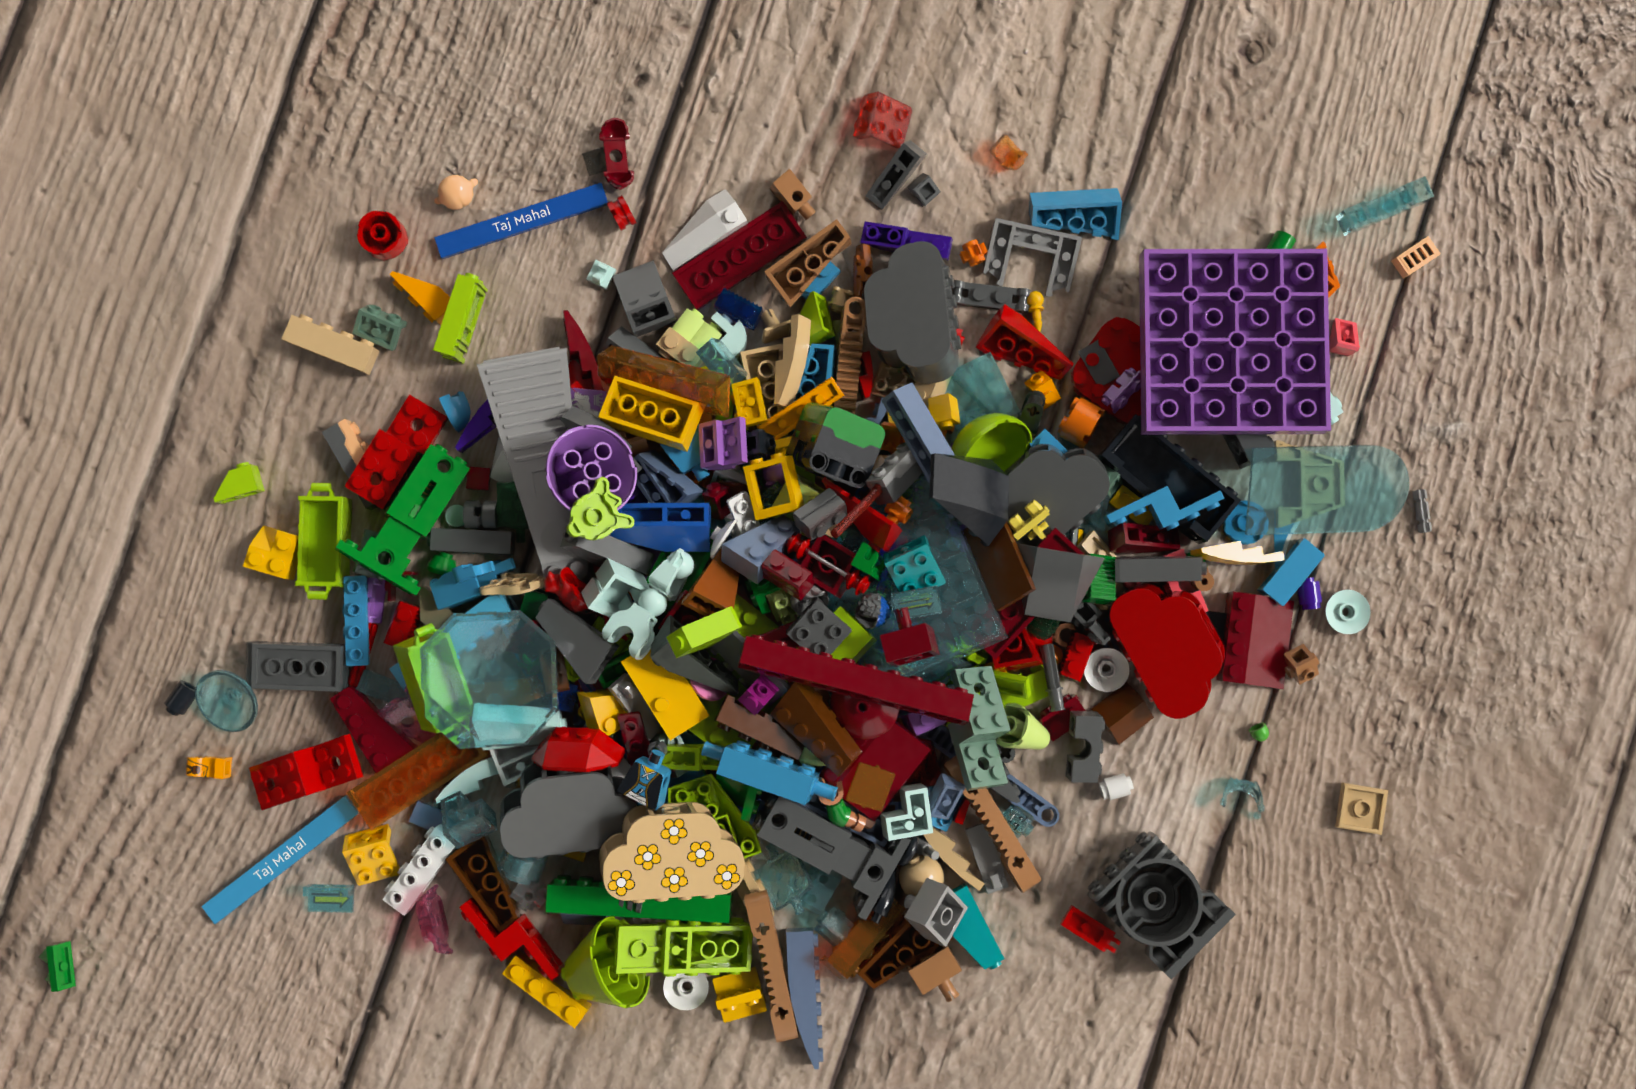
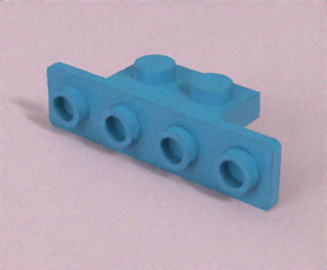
M345 576L343 578L344 604L342 613L345 617L343 637L345 639L346 666L369 665L367 576Z

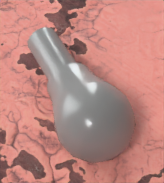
M919 835L918 847L915 853L937 860L939 852L932 848L924 836Z

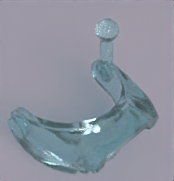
M1230 777L1220 799V805L1222 807L1226 806L1229 793L1234 791L1246 792L1255 799L1258 810L1253 814V817L1257 820L1260 819L1265 805H1263V795L1256 781L1250 782Z

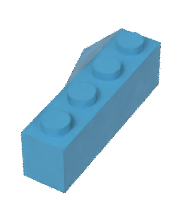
M1118 188L1030 193L1029 216L1032 226L1054 230L1067 229L1071 230L1072 233L1079 234L1080 232L1091 233L1092 236L1096 237L1103 235L1119 240L1122 200Z

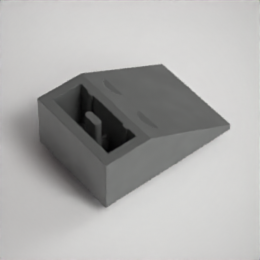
M654 260L613 276L627 318L636 337L677 322Z

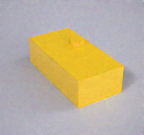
M614 376L598 417L614 429L688 452L703 414V409L699 402Z
M651 649L641 660H636L629 656L621 661L670 741L710 716L688 679L669 672L662 666H657L651 659Z

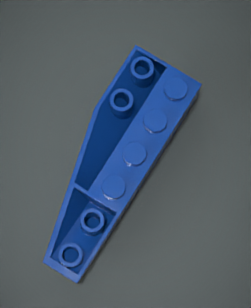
M709 503L625 504L618 512L632 516L634 518V526L629 529H615L609 535L627 543L662 552H674L679 548L683 549L684 552H710L711 506Z

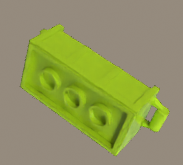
M311 483L307 496H298L300 509L298 566L295 586L305 588L308 600H327L331 587L344 588L343 578L350 576V559L336 551L335 547L340 540L344 542L346 539L351 540L352 499L335 496L331 489V483ZM313 492H329V496H313ZM309 587H326V591H309Z
M429 623L414 630V637L393 645L421 729L433 733H439L444 730L451 740H455L469 733V718L472 717L473 703L448 630L435 629L434 625ZM464 721L465 725L450 731V727Z

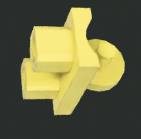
M1033 499L1025 506L1026 511L1031 515L1029 519L1024 521L1016 513L1008 520L1013 530V536L1017 541L1031 529L1033 531L1027 535L1030 540L1034 539L1037 535L1042 540L1046 537L1043 531L1049 527L1047 522L1044 521L1039 526L1037 524L1050 515V510L1046 505L1042 507L1041 504Z

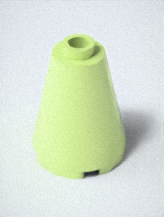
M1017 703L1004 705L1006 706L1004 709L1011 731L997 738V744L1005 748L1042 750L1049 744V731L1024 706Z

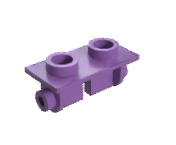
M1133 368L1126 369L1116 380V383L1121 387L1117 388L1112 385L1102 395V403L1106 406L1111 404L1114 414L1127 404L1129 397L1134 392L1136 393L1140 390V370L1136 372Z
M367 577L369 623L382 624L386 594L384 579Z

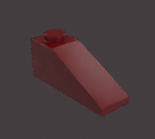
M1123 522L1107 531L1110 552L1135 554L1177 551L1181 549L1178 528L1167 531L1166 527L1159 530L1158 526Z

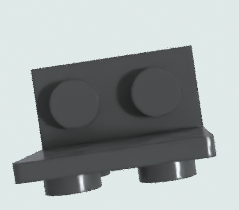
M815 597L789 626L786 633L799 646L810 649L811 653L819 654V652L832 654L851 633L852 629L827 608L821 599Z

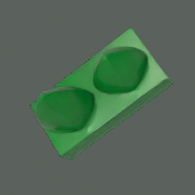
M71 941L46 946V949L40 954L39 958L48 964L49 973L45 980L51 986V992H58L76 986Z

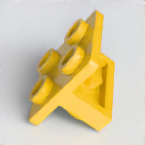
M751 967L750 972H741L738 975L726 974L713 978L717 996L715 1002L717 1009L721 1011L723 1022L726 1023L767 1011L756 967Z

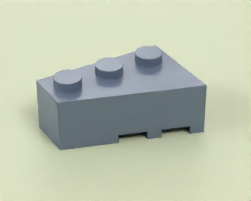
M656 450L639 453L634 457L642 467L637 473L636 484L649 503H693L704 492L703 489Z
M781 515L723 543L721 561L758 584L763 579L761 565L775 549L787 556L789 554L787 552L788 547H786L787 541L792 535L796 536L801 531L795 526L794 521Z

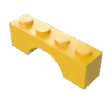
M519 951L502 974L575 1029L592 1004L585 999L576 1000L571 990L558 985L553 980L551 981L549 977L545 978L538 969V963L531 960L522 951Z

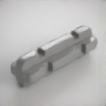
M1425 489L1413 491V499L1416 500L1414 506L1416 520L1419 521V524H1417L1419 533L1432 531L1431 522L1428 521L1430 519L1428 501L1426 502L1425 499L1427 498V491Z

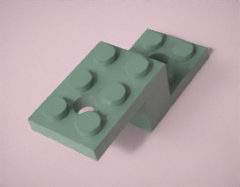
M992 666L955 669L950 672L954 688H964L968 690V693L974 694L969 722L964 726L955 723L948 725L966 791L1004 786L1008 781L995 739L1011 731ZM974 686L980 690V695L975 692ZM978 760L984 764V770L979 767Z

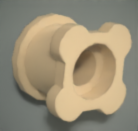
M832 286L833 295L827 305L831 307V311L842 314L843 304L846 300L853 297V292Z

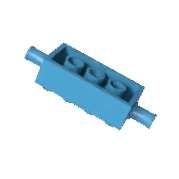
M708 741L703 746L701 755L720 761L716 772L718 775L806 805L814 794L834 801L838 787L820 782V773L815 771L816 768L814 766L804 763L802 766L794 764V760L791 758L771 756V751L759 748L758 751L751 749L750 744L743 741H737V743H732L725 748Z

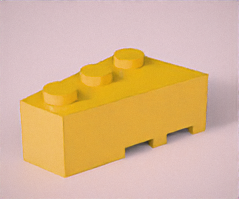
M600 689L594 692H577L589 729H600L608 736L621 730L617 715L624 714L625 711L610 690Z

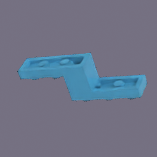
M1168 486L1103 518L1107 525L1113 523L1114 526H1117L1127 521L1125 516L1132 513L1134 516H1138L1146 512V506H1148L1159 530L1166 527L1167 531L1179 526L1178 521L1185 517L1189 521L1200 516L1198 511L1204 508L1210 511L1220 506L1218 501L1224 499V496L1220 490L1180 510Z

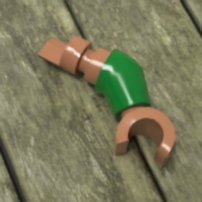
M819 777V781L825 783V780ZM842 781L837 782L836 787H838L834 801L818 796L819 800L826 805L829 820L839 827H851L852 830L861 832L863 828L871 829L876 821L863 815H855V812L845 805L842 799L844 795Z

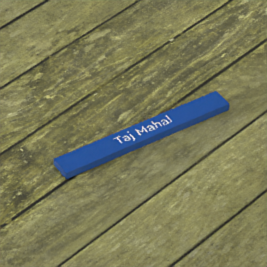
M601 182L434 238L441 258L446 259L607 206L608 200Z

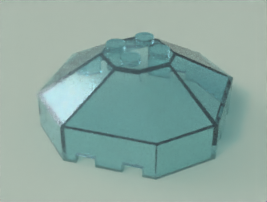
M521 610L452 614L420 648L421 689L424 691L425 718L459 749L527 745L559 710L556 643Z

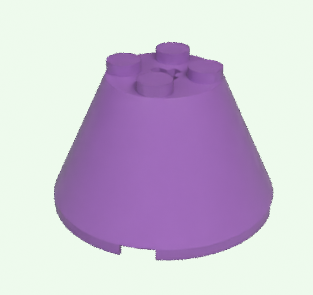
M598 425L572 428L558 437L548 452L545 471L549 489L555 499L565 509L571 511L575 501L591 492L598 478L605 477L609 481L610 492L622 499L621 505L617 507L618 511L628 502L636 486L637 467H635L631 455L633 453L627 443L610 429Z

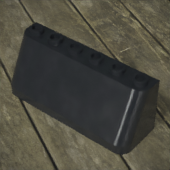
M1135 414L1097 458L1118 472L1122 478L1123 485L1140 498L1168 486L1180 510L1221 490L1224 499L1218 501L1220 506L1210 511L1204 508L1198 511L1200 516L1189 521L1185 517L1178 521L1179 526L1176 527L1197 544L1208 542L1241 501L1237 497L1238 493L1231 487L1222 485L1220 478L1214 473L1206 472L1202 468L1203 464L1195 458H1189L1185 454L1186 451L1183 447L1176 443L1172 444L1167 440V435H1141V415Z

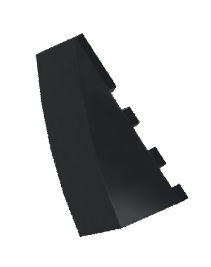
M934 453L931 454L929 499L946 514L955 516V521L959 525L964 524L969 528L968 532L973 537L978 536L981 539V544L989 546L1008 521L1009 476L991 459Z

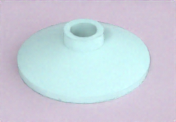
M1354 590L1336 592L1329 598L1325 608L1327 622L1335 631L1342 634H1354L1364 629L1369 622L1371 614L1367 599L1361 593ZM1344 608H1347L1349 611L1347 616L1342 614Z

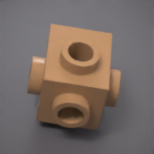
M1304 644L1284 654L1286 662L1285 672L1290 679L1294 678L1299 685L1319 675L1317 667L1319 661L1313 652L1311 653Z

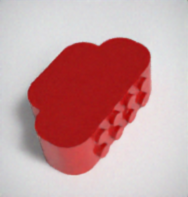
M1147 583L1138 584L1124 591L1115 600L1110 610V620L1114 627L1112 633L1117 642H1122L1125 648L1123 653L1128 662H1133L1136 668L1134 673L1139 682H1144L1147 688L1145 693L1149 701H1154L1160 712L1174 719L1186 718L1200 711L1205 706L1212 688L1211 679L1219 673L1225 658L1224 645L1197 597L1189 592L1175 591L1165 595L1160 588Z

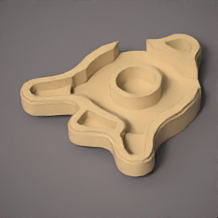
M505 572L500 575L501 579L491 580L490 584L480 587L479 591L480 595L523 594L535 589L544 588L546 577L538 576L537 573L516 574Z

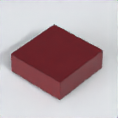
M469 467L466 489L489 491L492 469Z

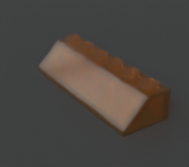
M613 345L597 355L598 376L609 387L614 376H618L699 402L705 413L723 418L729 417L730 375Z
M464 721L450 727V731L465 725ZM470 725L468 726L469 733L455 740H451L444 730L347 792L371 831L491 754L489 750L482 749L478 736Z

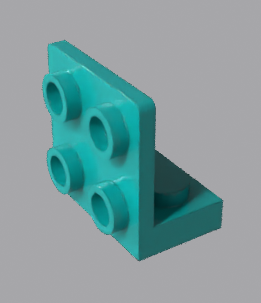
M925 535L883 554L884 564L899 593L904 592L906 594L908 591L939 587L946 583L930 551L929 542Z

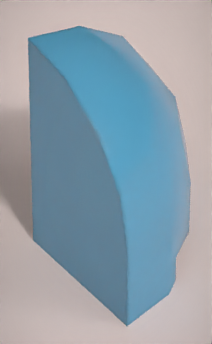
M462 391L457 392V394L451 397L450 394L439 398L448 419L458 433L466 427L471 415L468 400Z

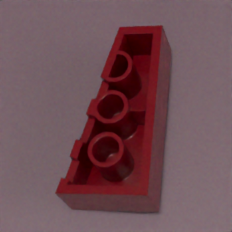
M349 686L330 698L377 775L385 773L421 750L358 687Z

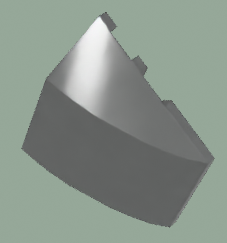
M1017 543L1036 588L1035 591L1022 598L1024 615L1071 622L1105 558Z

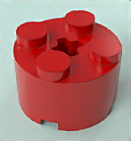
M371 211L359 221L357 239L360 245L377 259L383 261L393 259L399 256L408 244L405 227L389 212Z

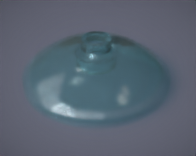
M213 670L205 674L198 681L195 690L196 702L203 716L211 724L228 732L243 731L253 724L258 714V703L252 688L244 679L230 671Z

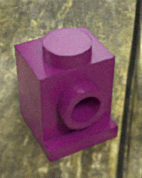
M761 674L738 701L755 716L778 692L779 688L764 674Z

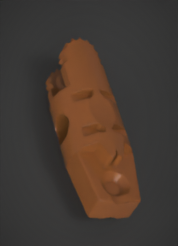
M869 244L856 246V254L853 259V297L862 298L865 284L873 274V260Z

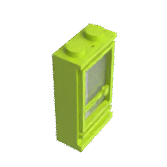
M466 273L465 276L457 275L433 351L439 352L443 358L462 364L465 362L463 354L468 351L466 346L469 347L486 296L484 292L488 291L483 285V281L471 273Z

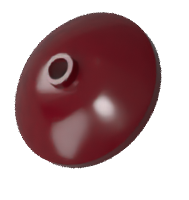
M834 692L831 695L830 709L837 716V722L842 728L845 727L851 737L856 739L869 740L882 736L891 729L899 714V709ZM865 703L867 710H860L859 704Z

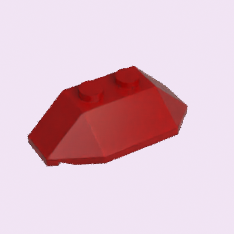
M556 727L539 744L531 759L533 763H536L543 770L591 772L602 770L609 766L618 767L625 754V748L600 729Z

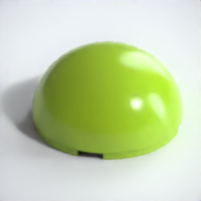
M1003 413L985 414L969 422L958 433L951 449L955 456L991 459L1005 471L1029 449V444L1032 443V435L1029 428L1016 417Z

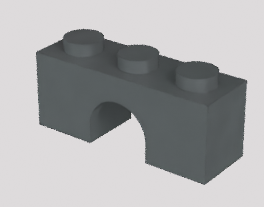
M1070 711L1069 734L1074 738L1085 739V747L1082 752L1075 755H1067L1066 777L1071 782L1098 783V776L1102 773L1100 754L1103 753V741L1101 740V734L1105 730V720L1096 711Z

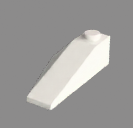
M724 189L705 201L662 254L673 272H675L748 224L747 219L736 201Z

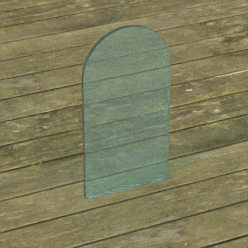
M1378 445L1252 448L1245 534L1365 532L1378 529L1393 520L1405 504L1409 492L1407 468L1395 452Z

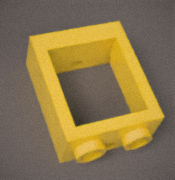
M784 452L771 455V460L764 461L763 458L751 460L750 465L743 467L755 520H763L795 512L804 505L793 456H785ZM782 464L790 503L764 509L755 471Z

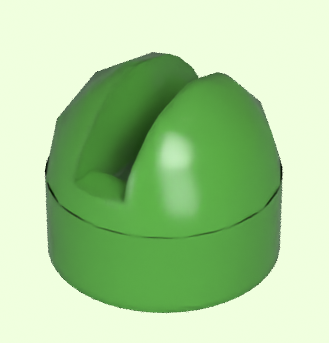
M1264 722L1258 723L1249 729L1251 736L1257 741H1265L1269 736L1268 727Z

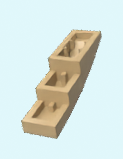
M800 314L791 315V337L783 338V360L775 361L774 404L782 408L794 402L807 360L811 320Z
M934 827L933 833L924 834L927 842L934 850L939 852L941 859L962 879L980 891L985 883L966 870L970 862L952 850L956 844L955 841Z

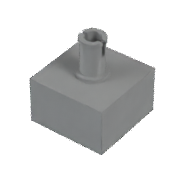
M926 878L916 897L909 894L904 900V906L908 909L904 918L925 939L944 947L947 946L968 909L949 886Z

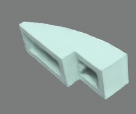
M490 757L480 761L455 777L435 799L436 803L484 788L482 779L499 774L493 758Z

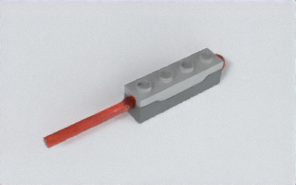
M906 442L896 447L897 450L885 458L884 463L879 468L872 471V475L865 481L868 488H870V492L831 530L830 533L834 538H838L874 500L877 505L894 503L923 473Z

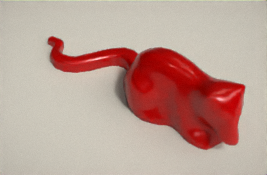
M569 567L563 568L559 574H553L551 571L548 572L544 581L546 592L555 593L562 604L572 612H581L588 609L581 593L586 584L580 581ZM604 615V624L606 625L610 618ZM625 634L621 637L625 641L629 639Z

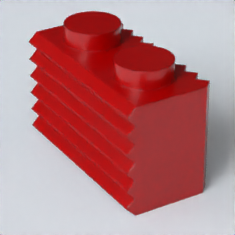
M399 601L383 643L393 646L414 637V630L419 628L418 624H420V606L406 601Z
M1073 632L1071 633L1072 637L1069 638L1070 641L1067 642L1068 647L1064 650L1065 654H1063L1064 658L1060 662L1061 666L1058 667V674L1080 682L1094 643L1088 636Z

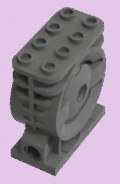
M1143 831L1135 839L1136 843L1131 848L1127 847L1119 855L1120 860L1115 865L1111 863L1103 871L1105 875L1099 881L1096 879L1088 886L1089 892L1087 895L1124 933L1133 940L1145 944V954L1172 980L1236 914L1212 891L1201 889L1194 874L1156 834L1151 831L1148 833ZM1164 863L1168 864L1161 872L1145 871L1137 875L1128 885L1126 892L1128 905L1121 911V907L1124 905L1123 892L1129 878L1141 869L1150 867L1160 868ZM1185 880L1184 884L1180 887V904L1173 917L1163 924L1154 926L1143 925L1137 931H1135V929L1143 921L1148 923H1159L1167 920L1170 916H1172L1178 905L1179 897L1177 887ZM1151 892H1157V900L1152 903L1148 902V895ZM1175 944V945L1171 948L1172 950H1170V949L1167 947V946H1169V945Z

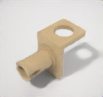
M772 309L765 310L761 314V318L767 326L763 330L762 342L764 344L786 336L791 337V320L780 323Z

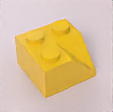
M263 525L249 545L243 567L283 579L294 580L298 566L299 535Z

